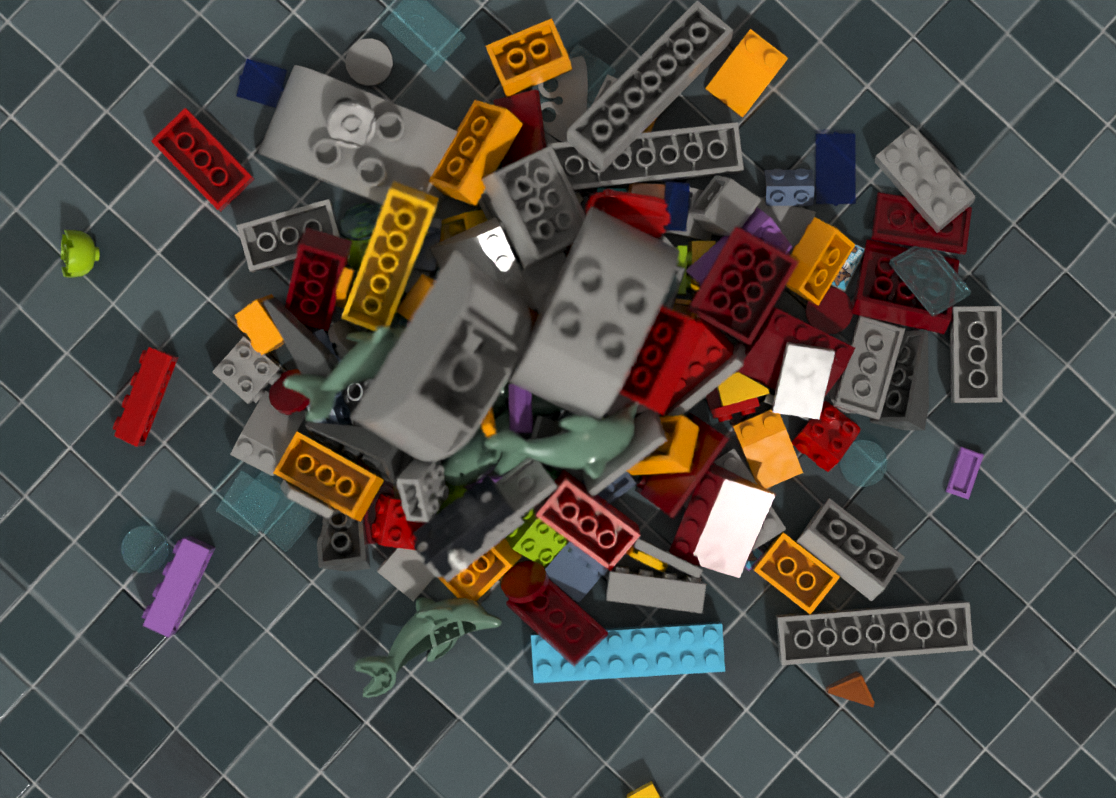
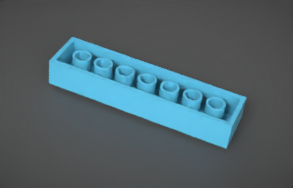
M721 621L605 628L608 631V636L575 667L539 634L531 633L534 683L725 672Z

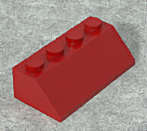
M153 347L143 350L139 363L142 364L139 373H134L130 383L133 386L130 395L126 394L122 403V408L125 409L122 416L117 417L113 426V430H116L115 437L136 447L145 445L179 357Z

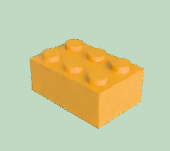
M552 18L486 45L489 58L506 97L572 71L569 56Z
M814 217L812 222L806 227L800 242L792 251V254L798 258L799 263L786 286L797 295L819 306L855 247V244L837 228Z
M683 415L660 417L667 440L627 472L631 475L689 472L699 427Z
M783 532L778 534L752 568L810 615L840 578V576Z

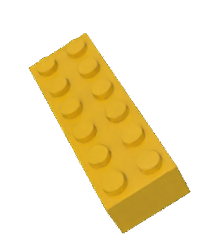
M393 181L341 319L376 331L379 326L390 327L439 198Z

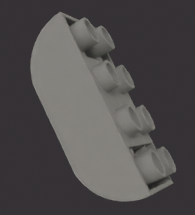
M454 250L424 301L415 311L411 322L396 346L389 353L386 362L370 388L363 395L360 404L351 418L421 461L441 460L458 451L474 435L525 351L531 332V317L524 300Z

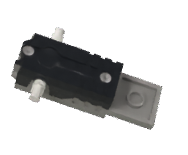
M528 457L496 483L486 475L482 478L483 481L477 482L470 491L467 490L461 498L458 497L413 532L415 537L414 548L424 560L425 566L435 577H444L447 581H450L523 524L524 521L521 516L558 488L540 461Z

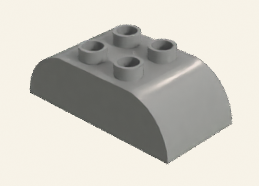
M294 65L257 154L381 206H384L393 181L439 198L432 218H437L446 196L428 180L456 136L457 131L335 78ZM346 101H359L366 104L373 111L376 120V132L372 139L355 149L344 148L336 144L330 136L327 127L328 116L332 109Z
M591 206L531 330L525 351L507 382L578 416H590L600 420L620 390L663 301L678 263L679 250Z

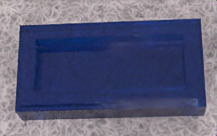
M666 182L665 204L668 207L665 210L671 216L670 223L663 226L666 231L686 232L690 183Z

